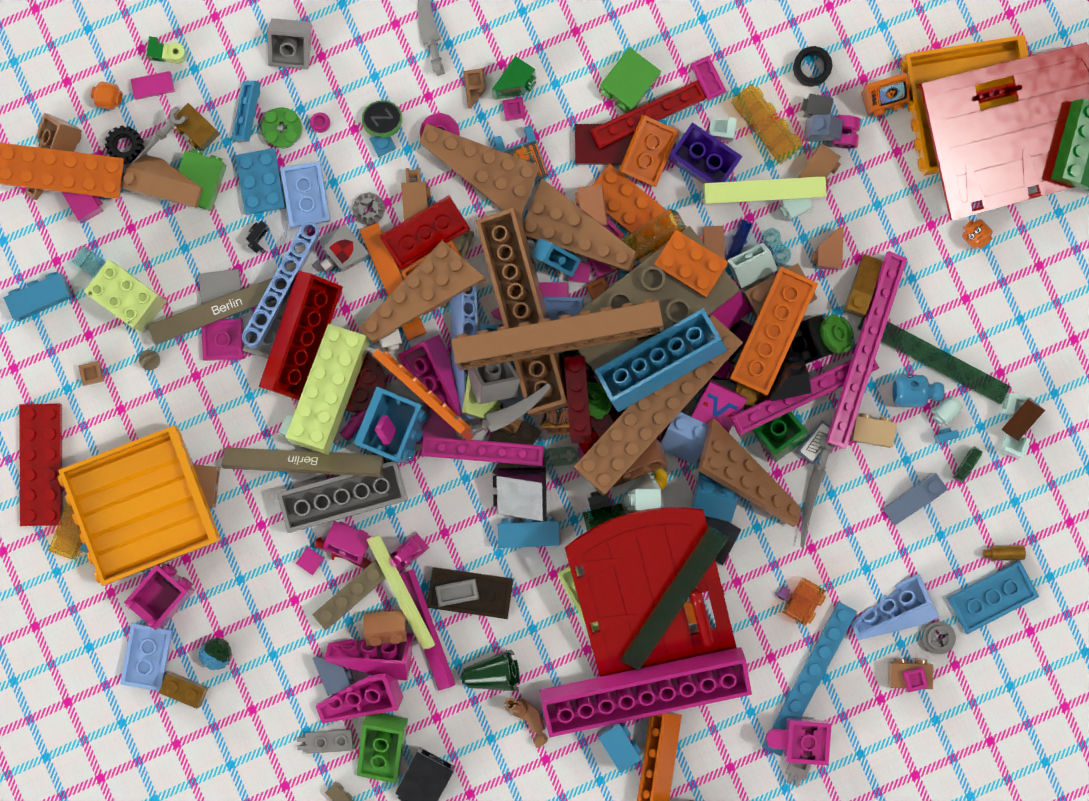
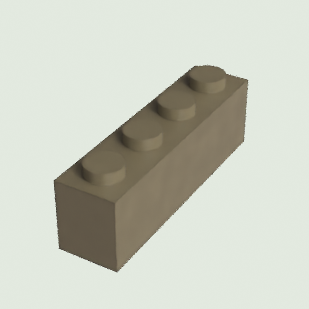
M377 560L373 561L312 614L325 630L335 624L386 579Z

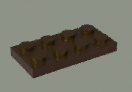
M432 567L427 607L508 619L514 578ZM476 579L479 599L439 607L435 586Z

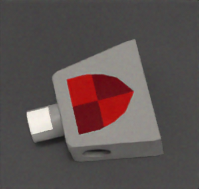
M344 224L323 247L329 256L321 261L320 264L326 272L336 265L344 272L368 259L370 254L346 224Z

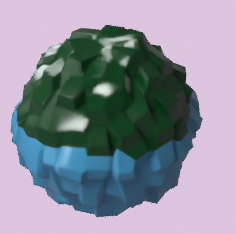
M217 637L204 643L199 651L201 663L210 670L225 668L230 663L232 655L229 642Z

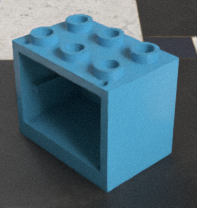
M376 387L354 444L395 462L408 464L415 455L414 447L416 442H419L422 438V427L430 418V407L388 389ZM388 415L397 430L391 443L387 445L382 443L375 432L381 416Z

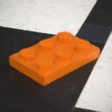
M642 115L619 172L656 187L679 131Z
M676 230L654 263V266L661 268L665 273L707 298L729 262Z

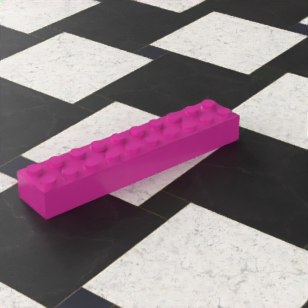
M741 647L539 690L549 738L752 695L746 658Z

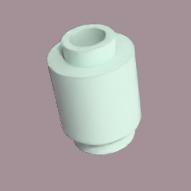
M951 395L949 398L946 397L932 411L934 414L932 418L939 425H948L961 412L960 409L963 406L958 399Z

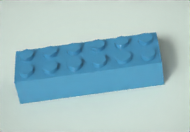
M703 308L594 371L611 403L620 412L728 350Z

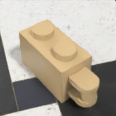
M860 413L856 417L850 441L891 448L894 445L897 423L891 422L892 418L880 417L877 420L872 419L870 414Z

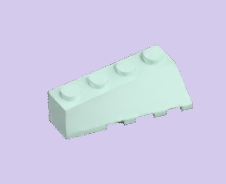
M652 472L641 476L627 490V494L623 496V505L627 507V511L661 508V489L658 483H656Z

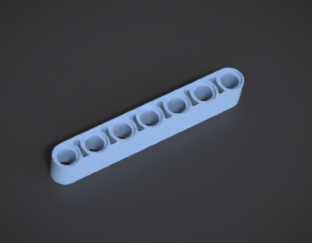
M306 221L302 224L242 334V340L248 348H258L267 335L293 287L297 272L302 270L319 239L320 232L316 223ZM314 228L316 230L313 236H306V229ZM302 245L306 247L305 252L302 254L295 252L297 246ZM289 263L296 264V269L292 272L285 269ZM285 281L287 285L284 289L280 290L276 288L277 282ZM268 299H276L277 304L274 307L266 306ZM260 316L267 317V322L264 325L257 324V319ZM250 334H256L258 338L256 342L248 343L247 337Z
M476 285L471 287L469 291L462 292L453 297L450 301L451 339H455L456 335L459 334L477 335ZM451 342L452 372L462 412L468 369L460 371L456 366ZM466 414L458 415L463 420L475 418Z

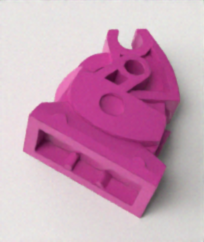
M416 532L390 554L392 558L390 562L397 568L400 574L430 547Z

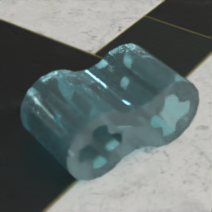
M767 229L761 236V243H764L771 251L776 266H783L790 260L791 251L783 245L780 232L777 229ZM768 234H769L770 237H771V236H774V237H775V239L773 240V242L766 240L767 237H768ZM784 253L785 257L778 259L777 255Z
M84 245L71 261L93 278L106 263L104 259Z

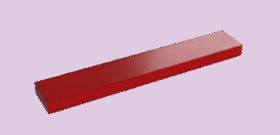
M697 80L591 129L590 132L598 149L635 133L642 115L660 121L706 100L707 97Z

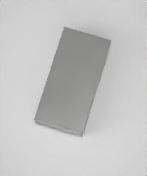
M476 579L435 586L439 607L479 599Z

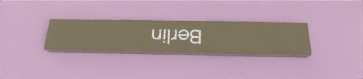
M273 278L147 325L155 345L257 307ZM279 281L276 284V288L284 289L287 283ZM270 298V299H268L267 302H270V301L275 300V299H274V298Z
M225 447L221 466L224 469L381 477L384 457L381 455L329 453V455L320 452Z

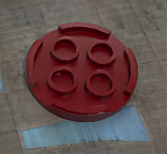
M369 354L365 355L345 411L361 412L367 410L376 387L386 388L385 372L380 363Z

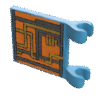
M532 126L524 128L527 142L505 149L501 136L494 138L497 150L540 166L534 182L541 180V178L549 177Z

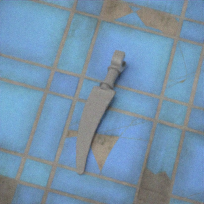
M418 0V20L423 45L427 44V47L430 49L432 57L430 61L432 62L433 72L440 76L445 74L441 62L442 58L439 57L437 49L438 42L436 41L441 39L433 17L430 0Z
M174 107L170 112V118L167 119L168 122L161 129L157 130L154 139L130 165L142 158L159 140L166 138L173 127L184 123L188 117L184 115L181 119L177 118L176 114L180 109Z
M546 384L534 394L512 406L485 414L486 419H483L482 422L469 425L472 428L470 432L473 435L484 429L494 432L511 424L533 408L548 392L551 385ZM456 431L458 439L463 438V437Z
M823 434L820 438L822 446L820 450L822 451L818 463L815 464L816 467L814 466L804 503L801 525V548L805 546L810 517L820 485L826 473L825 469L827 467L825 465L829 453L836 447L826 443L827 436Z

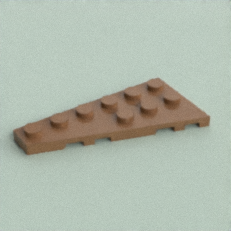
M425 125L419 142L423 147L443 161L503 211L514 208L520 212L522 217L540 168L539 165L432 125Z
M541 178L523 223L526 237L536 241L540 238L568 252L631 272L638 253Z
M442 240L358 329L375 344L396 332V329L403 325L414 322V319L446 304L458 294L465 293L474 285L485 282L486 278Z
M715 418L709 420L698 471L792 527L799 524L801 507Z

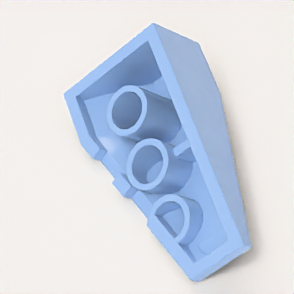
M920 574L900 582L895 586L896 590L888 596L885 594L879 604L874 608L870 607L851 623L858 640L921 626L940 617Z

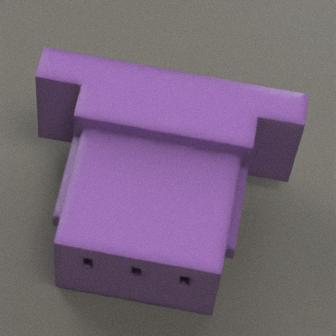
M782 586L781 590L778 593L776 592L775 595L788 602L791 590Z

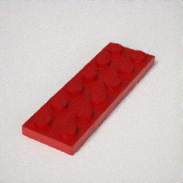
M19 404L20 526L63 525L62 486L58 480L60 475L58 470L62 469V404Z

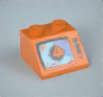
M907 73L866 85L861 95L868 116L874 114V117L885 114L886 110L893 109V111H898L905 108V105L910 101Z

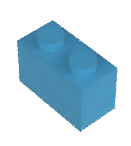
M540 238L530 257L569 277H573L581 261L580 258L557 245Z

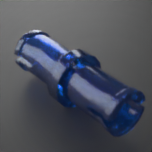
M741 219L735 236H732L731 240L733 242L726 255L727 258L730 259L741 254L743 246L748 242L746 239L753 223H748V221Z

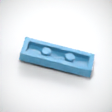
M242 82L231 138L233 141H250L257 101L260 95V82Z

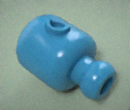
M912 373L899 375L893 382V401L899 407H923L927 404L928 399L941 401L944 398V385L940 382L929 384L928 379L924 375H912Z

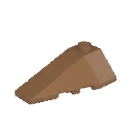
M44 113L36 137L40 139L38 147L74 152L81 140L82 130L69 122ZM26 188L25 193L32 199L38 200L44 190L38 191Z
M149 155L143 156L127 167L121 188L138 195L195 208L198 206L203 190L202 187L169 165L164 159Z

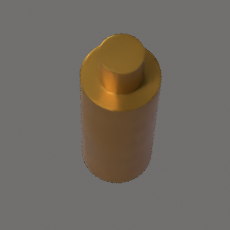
M1024 545L990 546V549L983 550V558H990L991 561L1025 560L1026 557Z

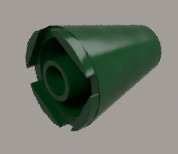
M506 650L466 667L464 672L461 673L462 683L466 684L467 688L519 690V687H516V684L520 683L519 666L517 660L513 661L511 656L515 655L514 652Z

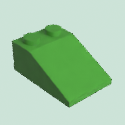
M382 713L365 717L362 727L357 776L397 783L408 718Z

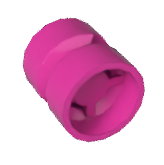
M851 115L835 116L843 120L841 140H832V146L844 149L857 148L859 135L856 132L860 131L861 118Z

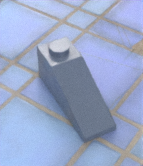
M931 473L884 507L883 511L891 522L896 525L947 491L948 488L937 473Z

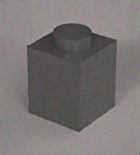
M810 93L807 99L804 98L801 110L804 111L803 117L810 118L812 115L830 114L833 98Z

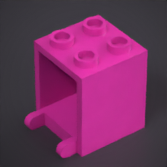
M170 564L156 565L124 602L128 609L130 608L154 630L163 628L195 591L192 588L193 584L185 577L180 578L176 574L178 571ZM166 578V579H167L170 583H172L177 589H179L180 592H178L177 590H175V589H174L170 584H168L164 579Z

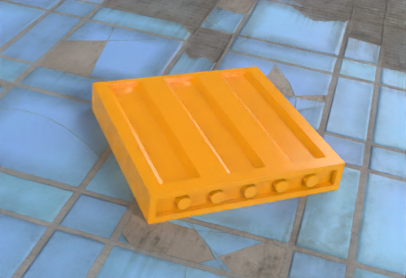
M1025 35L904 55L902 61H900V69L902 73H907L910 101L907 103V108L912 113L913 119L910 121L912 132L915 131L914 147L919 152L920 159H918L917 163L918 169L922 171L923 176L938 174L939 168L920 84L1001 64V62L1029 57ZM1012 76L975 85L976 92L1013 83ZM1016 95L980 103V111L1017 102Z
M176 425L58 470L60 474L58 476L59 483L62 487H65L67 492L65 499L67 504L73 508V520L80 527L82 532L79 534L80 539L88 548V560L91 564H94L96 570L94 576L96 581L101 583V586L109 585L156 565L222 541L180 429Z

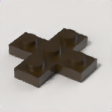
M523 421L514 438L498 429L492 433L488 441L534 445L542 431ZM543 456V466L498 463L492 473L497 475V468H520V466L522 468L544 467L548 459Z

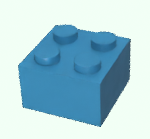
M699 472L693 492L692 508L703 509L707 517L732 522L738 502V494Z
M624 722L622 724H611L597 732L598 738L620 773L641 761V749L635 740L631 742L629 739L631 734Z

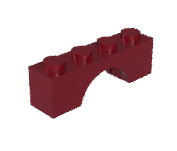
M585 356L565 357L572 444L593 442Z

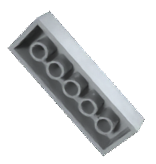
M395 461L383 464L381 477L341 475L277 493L287 533L408 501L399 464Z

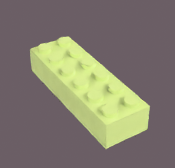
M328 324L285 437L290 443L329 455L370 345L366 335Z

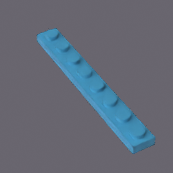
M839 601L837 602L771 729H786L787 718L801 719L857 613L856 610ZM766 739L762 744V747L779 756L784 751L782 749H772L767 745Z

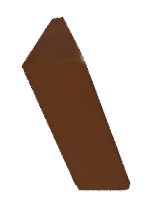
M1029 397L1001 430L1019 441L1044 413L1045 409Z

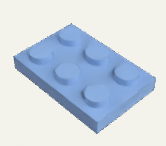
M321 162L280 168L290 228L301 227L306 221H312L316 224L331 222Z
M131 623L121 685L160 691L165 677L173 630L165 628L154 630L148 625Z

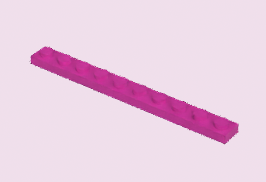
M891 251L886 252L825 441L842 449L847 448L907 258Z

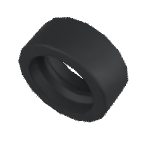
M806 47L799 52L794 60V76L803 85L810 87L819 86L831 74L833 67L832 58L821 47ZM808 55H816L824 62V71L816 78L807 77L801 70V62Z

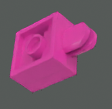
M787 718L786 729L772 728L766 733L767 745L772 749L784 750V760L786 762L829 766L832 726L830 722Z

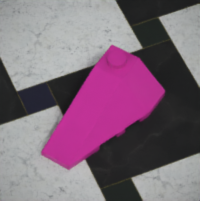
M440 335L427 339L398 354L402 365L453 410L457 416L462 414L449 355Z
M407 633V642L399 644L390 643L366 646L365 640L355 641L354 639L328 643L324 661L371 675L387 673L396 680H408L411 667L413 634Z
M387 673L372 675L316 704V709L322 723L397 711L402 702L403 694L398 681Z

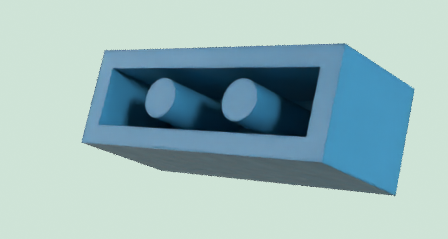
M52 272L46 275V279L42 281L35 280L28 283L24 289L20 290V288L8 292L9 295L3 298L12 319L19 322L73 298L74 296L65 275Z
M547 517V521L534 522L532 519L522 518V523H514V519H502V523L497 524L498 548L560 546L559 521H555L554 517Z

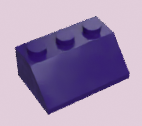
M692 122L669 155L668 160L704 184L726 182L743 156Z

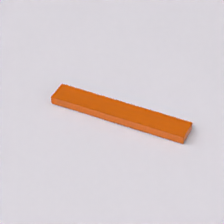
M377 222L359 231L389 297L404 280L394 258L380 239V235L383 233ZM420 316L414 319V322L402 326L408 341L427 333Z

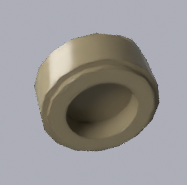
M145 350L139 357V363L146 370H154L160 364V356L153 350Z

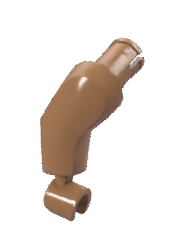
M506 699L504 704L509 706H504L505 709L512 711L514 716L527 721L531 732L537 733V736L533 738L535 746L539 748L547 743L548 737L542 732L545 726L540 711L525 699Z

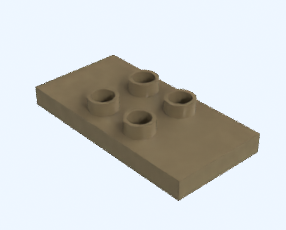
M690 226L681 232L707 248ZM665 244L574 316H579V313L583 311L595 313L600 312V309L605 307L617 309L626 303L639 305L644 300L654 299V302L659 301L664 331L703 308L707 315L710 316L737 295L740 289L724 270L707 298L665 273L661 268L654 266V263L667 245ZM655 335L577 350L582 356H585L590 367L596 370Z

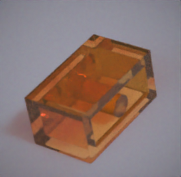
M802 577L782 613L804 626L807 623L810 624L816 615L814 611L817 605L821 606L826 598V595H824L826 590Z

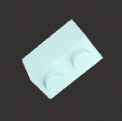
M764 243L727 260L734 280L741 288L750 286L755 281L768 277L777 271L772 253Z

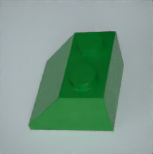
M515 56L492 88L493 98L500 100L525 95L527 90L530 92L536 84L535 69Z
M791 411L752 430L764 450L775 463L808 438L807 429Z

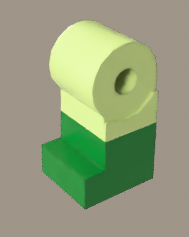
M149 36L146 54L149 60L176 64L186 60L187 52L180 43L162 44L157 37Z

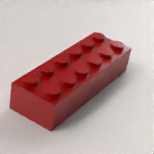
M297 272L259 387L300 400L328 324H331L343 286L311 273Z

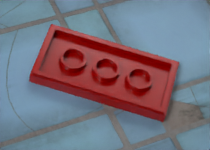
M448 195L381 234L380 239L402 270L429 254L442 240L447 243L469 231L470 227L451 196Z

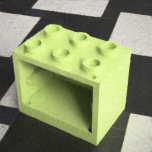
M109 259L84 291V293L130 327L142 333L145 332L148 328L147 325L151 324L167 302L162 296Z

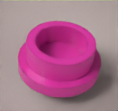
M319 112L311 117L310 125L315 132L323 133L329 129L330 119L325 113Z

